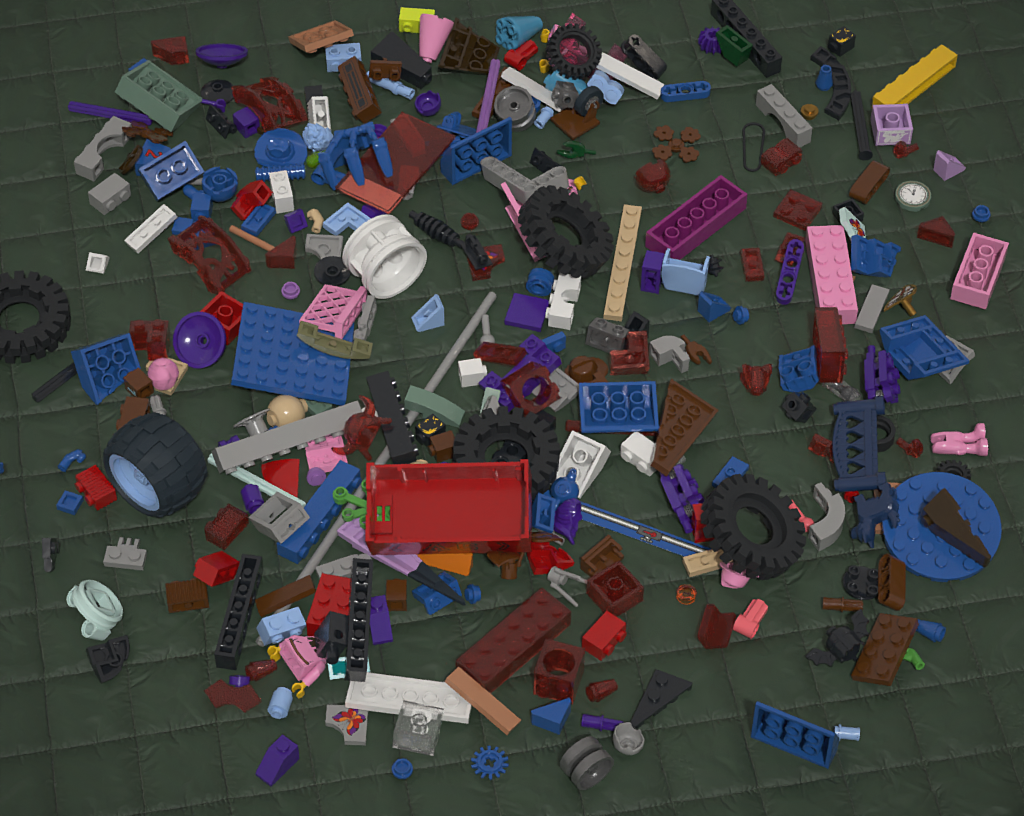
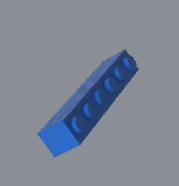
M342 460L337 463L304 507L310 518L282 544L277 542L278 555L296 564H299L302 558L305 559L311 546L318 542L320 534L323 530L328 529L333 517H336L341 510L342 505L336 504L333 501V491L337 487H344L351 494L355 488L357 489L362 482L359 468Z

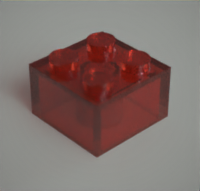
M620 560L587 580L588 596L604 613L609 611L618 617L643 601L644 587Z

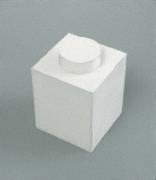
M481 358L458 361L461 387L479 385L478 383L487 375L486 365H482Z

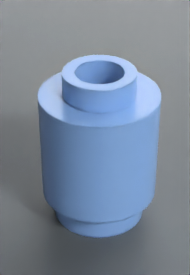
M278 687L273 692L267 709L273 718L281 719L288 715L293 700L291 690L285 687Z

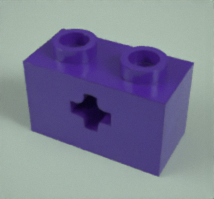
M646 250L642 265L641 291L659 294L665 253Z

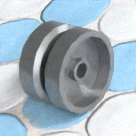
M511 86L499 92L495 98L494 108L498 119L502 121L511 117L512 132L526 130L535 121L536 108L530 93L526 89L519 86Z
M588 736L576 742L566 751L560 761V768L568 777H571V781L579 790H587L598 784L607 776L614 765V759L606 750H602L603 746L594 736Z

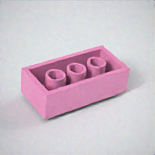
M973 233L954 281L950 299L986 310L1005 261L1009 243Z

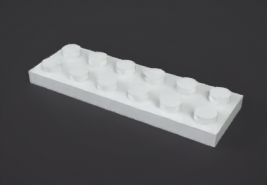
M369 672L366 674L365 682L350 681L345 701V708L412 716L414 709L423 708L431 713V719L466 724L469 723L472 708L469 702L445 682ZM416 711L418 713V717H426L424 712Z

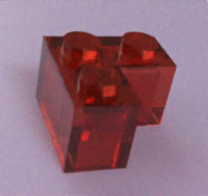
M136 320L130 322L129 333L135 350H147L148 361L168 358L170 344L169 320Z
M629 331L626 338L627 350L610 351V375L647 374L649 371L647 331Z

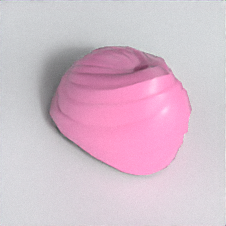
M158 358L150 364L147 375L152 380L153 386L156 389L168 390L175 385L179 370L172 360Z

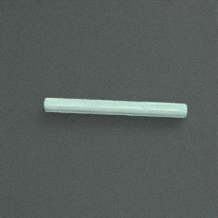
M211 453L208 458V463L216 466L215 460ZM237 467V471L231 473L232 476L247 484L259 486L260 491L269 496L279 492L299 502L303 508L306 505L304 501L241 467Z

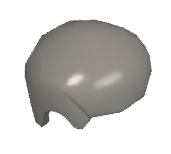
M630 722L620 723L615 727L613 745L619 752L625 755H635L643 749L645 739L640 729H634Z

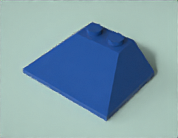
M926 315L880 328L884 350L887 353L890 352L894 365L908 380L930 376L969 364L970 362Z

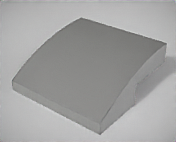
M557 368L543 383L539 384L532 391V394L553 411L557 412L578 396L579 384Z

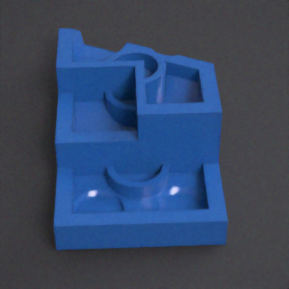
M858 234L851 236V271L868 276L891 277L893 267L897 261L895 257L901 251V247L892 242L885 244L875 238L868 240Z

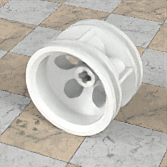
M386 214L366 221L354 231L346 242L342 259L344 265L353 275L362 278L363 286L371 295L378 299H386L403 292L416 281L425 267L427 252L423 245L406 230L405 226L395 216Z

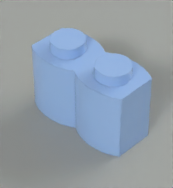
M595 70L587 83L588 87H598L604 94V100L614 105L624 92V88L620 83L610 80L609 76L601 70Z

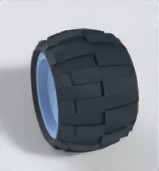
M147 413L130 420L114 433L106 446L107 448L103 451L104 468L116 491L128 504L147 516L162 518L165 515H170L180 510L196 497L207 477L206 461L196 441L179 423L160 413Z

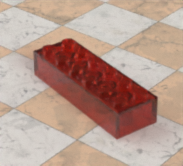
M540 588L456 660V669L460 667L491 694L571 625V610L544 588Z

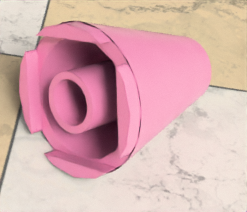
M422 14L420 16L419 56L427 63L432 64V61L437 60L453 28L454 22L447 18H437L438 16Z

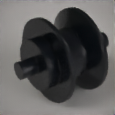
M713 254L710 255L708 273L714 274L715 277L724 268L719 265V262L722 261L721 258L714 257Z

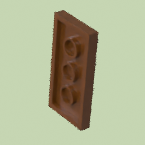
M880 613L851 674L854 681L891 686L919 625L918 619Z

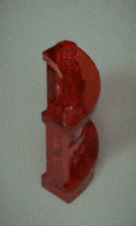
M264 77L260 79L259 83L252 85L232 86V95L236 103L249 106L258 116L265 132L308 120L300 99H296L292 94L293 89L285 82L281 83L278 81L279 78ZM261 94L277 98V106L262 100ZM278 115H280L282 123L276 125L275 122ZM285 117L291 118L292 120L285 122Z
M200 215L198 217L199 220L177 236L171 235L167 239L174 254L180 256L189 264L193 263L199 269L197 273L206 285L208 292L218 295L221 291L225 292L224 289L244 274L252 271L249 266L250 261L222 228L214 223L211 218ZM203 243H214L221 246V262L214 258L204 259L202 257L204 251ZM232 261L235 262L238 270L233 274H231L227 270V268L230 270H234L235 266L232 265ZM209 264H214V269H212ZM224 274L227 278L224 281L220 282V279Z

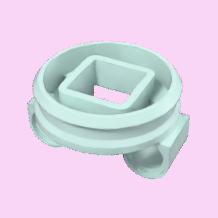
M84 580L80 582L79 586L75 585L67 595V604L70 607L77 608L86 618L81 628L82 635L86 638L100 641L105 640L111 634L110 629L115 627L117 622L123 617L122 605L118 598L109 588L97 581Z

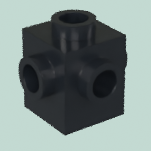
M792 392L786 397L782 405L789 418L806 423L817 409L810 402L811 398L804 392Z

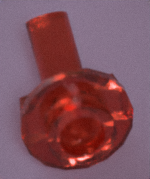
M899 141L893 148L894 156L896 158L907 157L908 154L918 150L919 147L917 143L907 147L904 141Z
M900 437L896 442L897 445L907 451V455H912L914 458L920 457L923 452V444L919 439H913L909 444Z

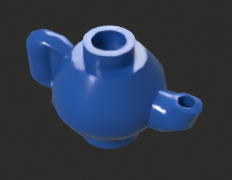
M571 469L566 477L556 479L551 485V495L556 499L555 510L565 500L577 499L579 495V486L575 481L577 476L575 469Z

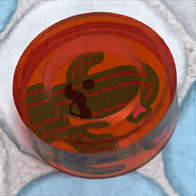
M683 584L678 587L676 598L681 604L689 605L696 600L697 591L692 585Z

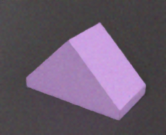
M940 150L937 151L933 170L944 181L966 169L956 157Z

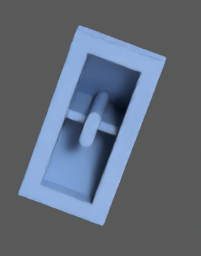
M435 294L411 317L418 332L444 326V307L439 295Z

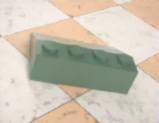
M149 60L124 74L115 90V93L123 100L134 105L137 110H141L150 119L155 120L170 132L180 127L202 104L201 101L203 99Z

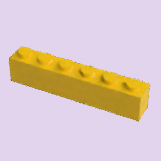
M942 44L936 49L934 48L930 54L922 57L917 64L909 67L904 74H900L895 81L887 84L882 91L877 92L872 98V107L873 105L909 104L954 69L958 55Z

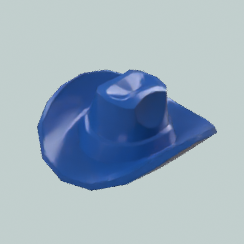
M275 128L266 131L258 139L255 146V159L257 163L266 167H273V165L276 167L281 165L283 167L284 165L290 166V164L292 166H295V164L301 165V163H305L308 156L307 145L304 143L302 136L295 131L285 128Z

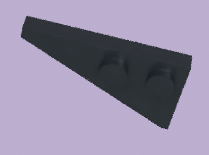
M656 669L630 722L634 729L641 727L652 715L656 716L667 708L668 704L675 702L678 696L686 690L690 691L693 683Z

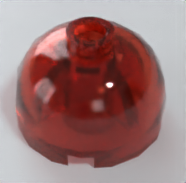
M658 159L656 164L649 162L636 171L637 177L634 176V179L643 191L661 193L666 189L665 186L670 181L671 172L664 159Z

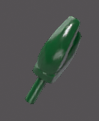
M572 140L563 143L564 146L572 148L570 151H556L557 154L569 159L583 157L584 153L596 155V150L585 149V145Z

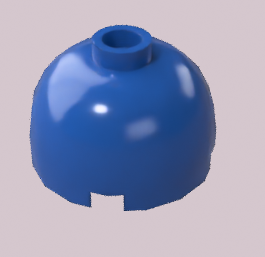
M213 167L204 172L202 189L205 194L211 196L212 201L224 202L235 195L238 187V178L233 170L227 167L226 170L220 169V167Z

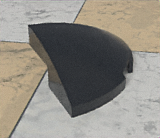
M127 635L110 639L103 644L87 647L85 650L93 671L101 684L118 675L122 670L121 667L124 661L128 659L129 640Z

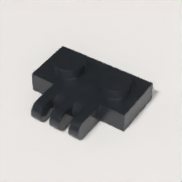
M42 538V558H44V570L46 572H52L55 569L56 554L60 552V543L56 542V538Z

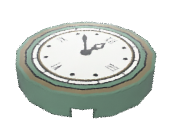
M907 181L897 187L895 201L899 203L902 209L917 212L924 207H928L931 201V192L923 183Z

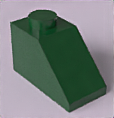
M728 25L716 32L717 40L726 59L736 67L748 60L753 44Z

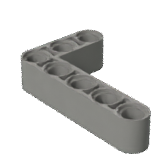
M485 157L480 161L484 179L502 191L504 190L501 184L506 182L514 198L522 204L540 187L545 186L546 188L548 185H552L557 190L559 187L566 189L569 187L567 171L563 166L552 168L530 180L495 157Z

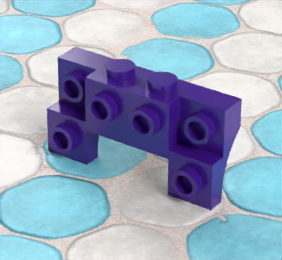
M531 334L519 345L520 350L527 356L503 378L491 371L478 383L484 391L486 387L500 390L498 403L500 406H508V413L562 364L560 357L549 350L546 344L534 334Z

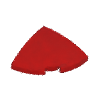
M283 459L261 465L262 476L265 481L298 498L300 459Z
M532 541V552H527L534 575L548 574L553 566L564 570L574 566L575 563L567 552L561 548L557 550L554 546L550 545V542Z

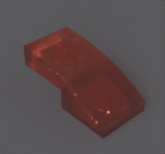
M787 232L775 261L783 263L788 243L793 239L801 240L804 243L805 237ZM797 246L793 249V255H796ZM789 261L787 265L793 266L795 261Z

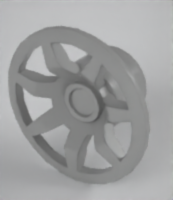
M270 408L239 421L233 426V429L245 426L250 436L268 431L263 416Z

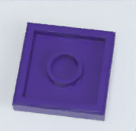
M514 293L504 324L541 332L547 307L550 306L549 300Z

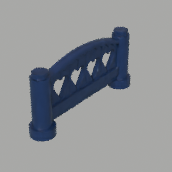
M875 396V399L844 401L833 404L834 415H838L832 437L833 461L839 476L838 479L834 480L835 491L851 492L878 489L879 492H882L879 486L887 482L886 472H878L877 416L885 415L884 396ZM854 418L861 421V423L853 428H847L848 422L846 420ZM849 433L862 437L853 443H847L849 440L847 434ZM849 448L862 452L852 459L847 458L849 455L847 450ZM850 463L863 467L853 474L847 473L849 471L847 465Z

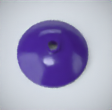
M207 44L196 48V55L204 62L216 65L217 68H227L228 65H233L243 60L248 55V49L236 44Z
M193 312L183 317L177 324L173 334V347L180 361L188 364L189 367H209L216 363L224 352L226 345L225 330L221 322L212 314ZM206 337L207 342L204 344L203 339Z

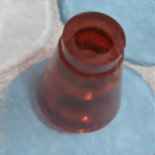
M274 659L250 662L249 665L245 666L246 676H250V681L255 682L277 671V664Z
M614 679L590 683L586 687V695L591 702H600L614 691H617L618 686Z

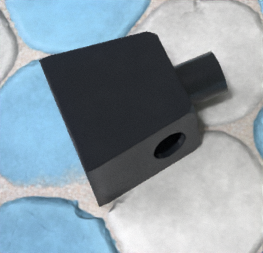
M330 611L314 633L316 654L318 657L325 658L328 664L338 663V657L347 646L348 615Z

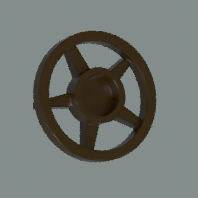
M137 145L131 153H128L127 158L119 167L121 174L124 175L131 169L139 158L143 147Z

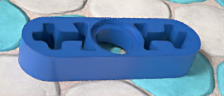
M706 81L664 85L661 88L660 97L665 102L707 98L711 92V85ZM682 90H689L690 92H689V93H682L681 91H682Z

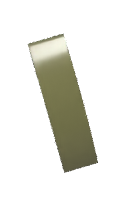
M300 320L297 336L309 346L323 353L341 358H370L373 343L354 338L352 343L318 332L319 326Z

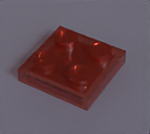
M790 189L774 211L773 217L806 231L807 226L812 223L822 209L823 203Z

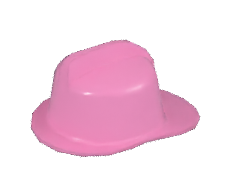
M720 562V566L723 568L721 574L722 586L737 589L743 588L750 578L746 577V569L739 574L732 570L733 563L725 564Z

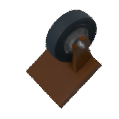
M596 86L587 87L578 95L573 108L567 107L552 116L550 120L572 140L576 139L600 124V121L596 118V113L603 102V92Z

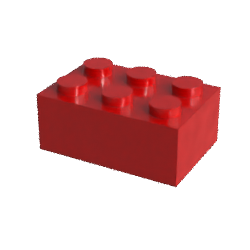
M325 573L321 574L306 621L307 636H314V633L330 611L348 615L351 578Z

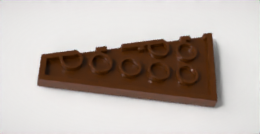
M673 379L668 383L651 466L665 476L669 475L673 467L677 465L719 411Z

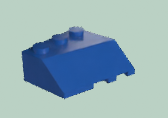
M130 333L119 334L71 351L81 386L96 405L124 383L123 377L127 373L134 371L138 367L141 369Z

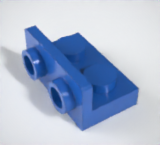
M445 571L438 575L459 596H462L457 579ZM424 584L412 591L414 598L424 604L429 615L454 601Z

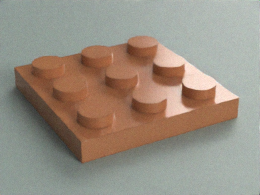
M334 20L288 36L294 46L307 53H313L317 51V48H327L332 46L334 42L347 41L354 34L351 28Z

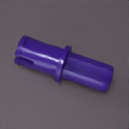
M583 714L581 727L599 729L600 732H602V729L614 731L615 727L623 723V721L604 718V715L601 717Z

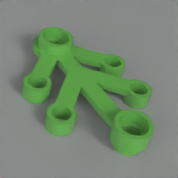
M363 480L361 483L362 491L365 492L367 497L366 487H364L366 486V480ZM337 487L333 491V501L336 504L343 505L349 502L361 507V509L357 510L345 508L342 511L343 520L350 522L360 517V527L366 529V523L362 522L366 521L367 501L349 494L348 490L344 487ZM377 506V514L379 515L377 516V521H382L381 506ZM385 506V521H390V506Z

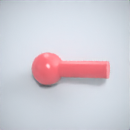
M793 502L788 508L798 509L801 515L798 521L804 522L805 532L808 533L809 527L815 523L811 518L805 517Z

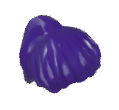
M575 498L567 499L555 510L553 530L567 537L572 545L575 544L574 538L578 531V522L583 518L580 500Z

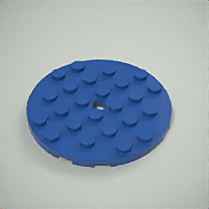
M945 472L923 473L901 483L896 488L900 522L897 528H893L890 518L882 521L881 524L885 538L884 542L891 555L905 562L906 570L916 576L921 575L930 578L931 581L936 582L964 580L976 575L985 568L932 533L929 528L922 524L920 516L923 508L942 489L945 488L961 508L958 512L963 520L968 519L970 522L972 534L979 536L991 555L990 561L996 554L1002 531L998 510L987 493L972 481L959 475Z

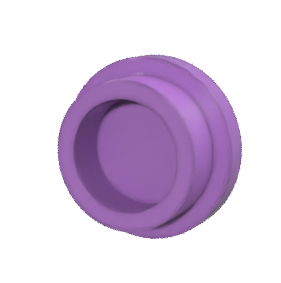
M295 282L285 283L281 289L282 296L286 299L297 298L300 294L299 286Z
M314 467L308 471L306 478L310 485L318 486L324 482L326 474L321 468Z

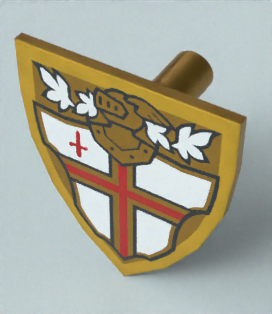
M916 285L904 286L889 300L884 308V312L901 303L910 317L915 315L916 311L910 303L912 295L917 291Z

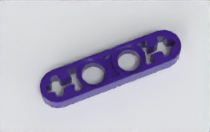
M798 239L791 240L787 245L776 290V300L782 305L789 304L793 299L804 253V244ZM797 246L796 255H793V249ZM795 261L797 265L795 267H789L787 265V262ZM790 276L793 278V281L786 283L783 281V278ZM784 288L787 289V295L785 296V298L782 297L784 293Z

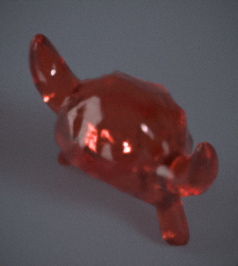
M359 395V399L365 405L364 412L353 414L345 422L343 435L348 443L344 447H332L331 450L338 455L347 456L358 449L367 461H371L372 456L368 452V448L381 424H391L392 419L376 417L375 405L371 399Z

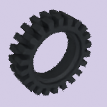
M572 23L567 26L562 25L553 33L546 44L548 45L545 51L548 52L546 58H551L548 62L549 65L554 64L553 70L559 69L560 72L558 74L562 76L565 73V78L567 79L572 76V80H576L578 77L583 79L584 76H589L600 63L599 60L602 57L600 54L602 48H598L601 45L600 41L595 42L597 36L591 37L592 31L589 29L588 32H585V26L579 29V24H575L573 27ZM567 38L580 41L587 49V62L581 65L567 62L561 55L560 42Z

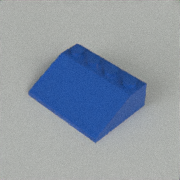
M508 117L451 145L440 160L441 173L454 185L482 171L480 161L483 158L495 157L502 161L512 156V118Z
M655 381L579 383L578 401L581 433L658 431L659 422Z
M756 702L751 738L824 768H829L838 750L839 737L836 733L761 702Z

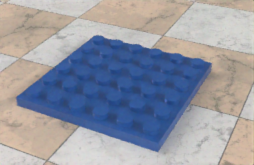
M243 302L231 385L342 406L346 403L351 359L323 353L303 342L297 336L299 320L304 313ZM354 323L343 337V340L353 341ZM318 329V332L335 337V332Z

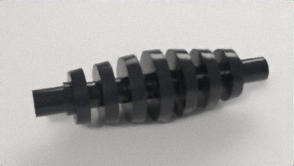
M412 210L409 213V217L414 219V224L431 238L448 244V246L454 247L456 245L462 249L461 244L465 242L460 239V235L442 220H438L428 214L426 215L424 212L418 214Z

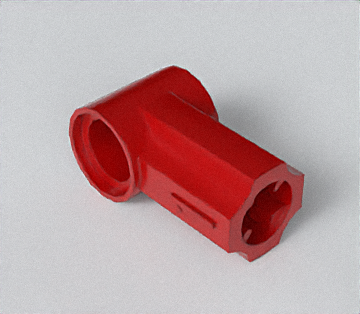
M530 39L516 50L510 49L505 54L504 62L520 71L525 67L527 60L538 52V47Z

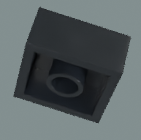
M853 198L833 206L832 214L839 223V209L846 207L860 222L863 221L864 212Z

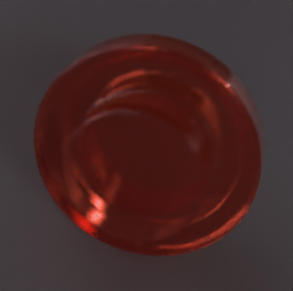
M466 213L461 218V226L467 230L475 229L479 225V219L474 213Z

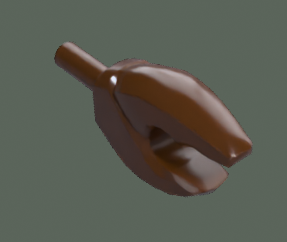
M685 334L681 336L687 344L685 347L686 352L694 364H701L698 355L702 356L708 364L712 363L710 354L704 346L696 341L690 342Z

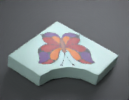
M846 207L839 209L840 223L845 228L850 241L851 236L857 234L866 238L865 226Z

